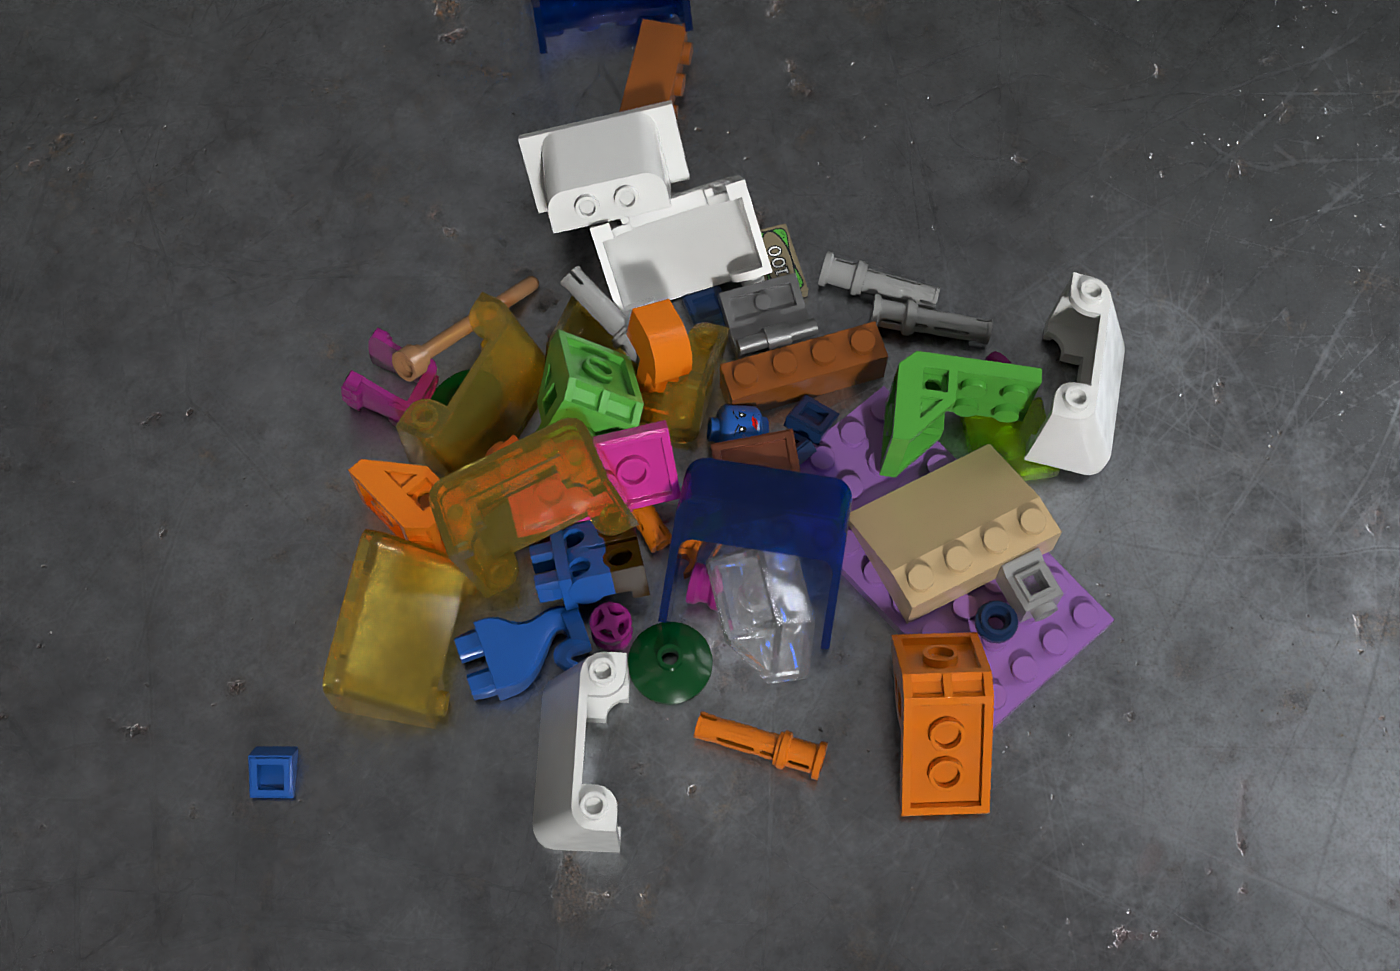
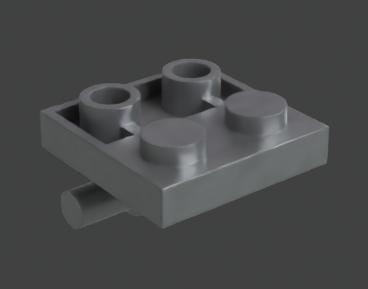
M796 272L721 292L717 296L736 360L815 338L814 335L818 334L816 320L814 318L809 319Z

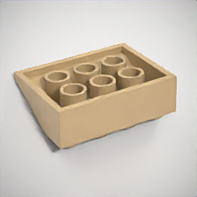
M990 444L845 515V520L907 624L996 579L1001 565L1037 548L1040 549L1042 555L1053 550L1062 533L1040 496Z

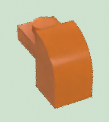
M670 299L633 308L626 335L640 358L636 379L641 396L653 392H666L678 384L679 377L691 374L692 351L687 331Z

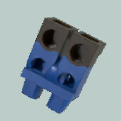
M631 510L574 524L563 531L561 526L550 528V542L529 546L535 574H538L534 575V581L540 603L563 598L567 611L579 608L578 603L591 604L599 601L603 596L632 591L634 598L650 595Z

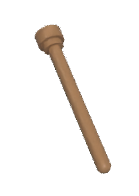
M535 276L526 277L423 345L408 344L392 355V364L395 371L402 379L409 382L414 381L426 373L430 359L537 290L539 287L538 279Z

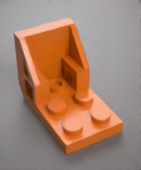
M514 434L505 442L499 441L487 451L482 462L473 469H465L455 478L450 489L428 466L360 459L348 471L362 502L415 557H440L473 529L472 523L496 509L508 498V496L504 495V481L498 458L523 453L525 445Z
M978 632L891 635L896 710L901 728V815L990 813L994 689L992 671Z

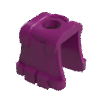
M377 328L368 341L370 359L373 364L397 374L392 364V355L402 347L392 342L390 333ZM430 359L426 373L414 380L417 385L407 401L351 370L341 387L342 400L357 411L365 407L388 417V421L393 426L403 430H411L423 416L427 404L438 385L437 366L435 361Z

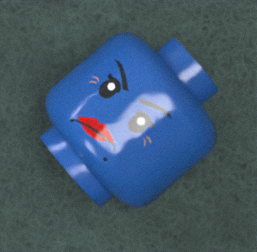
M724 404L718 409L716 417H709L707 423V441L714 443L769 433L768 418L762 417L761 411L751 405Z

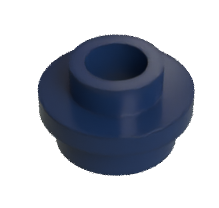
M989 601L978 609L974 622L975 628L984 640L996 644L1004 643L1010 640L1016 633L1018 616L1015 610L1007 603ZM994 617L1000 619L1003 623V628H992L988 620Z

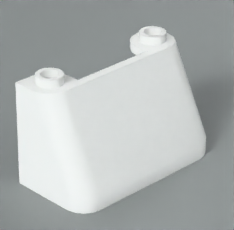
M739 175L726 177L671 195L670 208L589 226L613 303L629 320L633 308L666 299H676L729 281L741 282L742 287L765 281L764 275L772 273L745 179Z
M1073 272L1045 322L1043 339L1051 341L1053 338L1061 348L1060 361L1079 365L1077 382L1062 384L1056 390L1052 399L1051 411L1037 434H1031L1026 443L1024 460L1084 475H1093L1099 473L1105 467L1112 452L1125 346L1111 292L1107 285L1097 278Z
M595 653L554 677L544 687L541 704L532 824L535 837L545 848L552 850L620 853L621 827L617 826L618 808L616 798L604 786L582 784L586 722L606 723L608 712L614 705L629 703L630 677L627 653Z

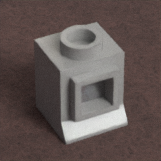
M1039 548L1001 565L995 579L1009 605L1015 610L1020 623L1032 617L1037 622L1051 616L1058 610L1057 605L1064 594L1046 565Z

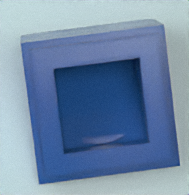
M255 747L248 755L250 798H294L298 747Z

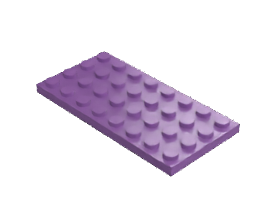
M883 386L828 430L819 445L813 443L817 452L800 465L808 512L788 515L787 517L897 634L977 632L974 623L975 616L983 604L989 601H1002L1009 605L995 579L907 624L845 520L846 514L957 460L937 441L896 478L879 475L885 402L889 391ZM1049 552L1042 555L1043 559L1064 593L1057 605L1058 610L1041 621L1036 622L1033 617L1022 623L1018 620L1016 633L1010 640L1004 643H990L979 635L992 671L994 689L993 729L1103 633L1115 620ZM1033 575L1022 579L1031 596L1041 592ZM994 617L988 620L992 628H1003V623L1000 619Z

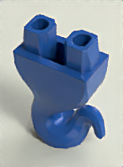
M565 606L548 608L524 622H515L499 617L477 620L473 622L475 629L454 638L462 664L485 656L488 668L466 675L474 700L498 695L499 700L502 701L527 689L539 674L552 641L557 634L562 633L567 636L565 641L556 646L553 653L555 664L563 671L579 663L571 660L572 657L592 651L591 643L578 608L566 611Z

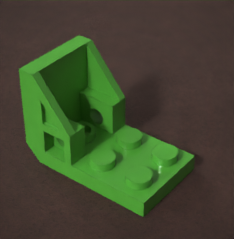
M558 329L550 341L537 400L541 424L523 453L639 426L644 402L630 356ZM503 483L504 495L507 496L506 488Z
M923 351L914 352L899 363L885 402L879 475L896 478L940 440L944 430L946 411L954 412L962 417L978 415L992 417L997 421L1005 423L1023 422L1042 383V368Z

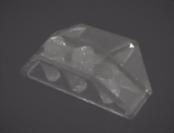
M756 521L728 526L705 561L725 642L747 664L760 672L759 676L767 684L806 679L809 677L816 621L795 542L769 521Z

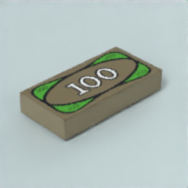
M786 223L761 229L760 232L772 268V273L764 275L765 281L796 272L803 298L808 297V287Z

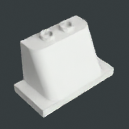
M672 100L519 135L518 138L538 213L548 211L553 234L670 208L671 183L690 179Z

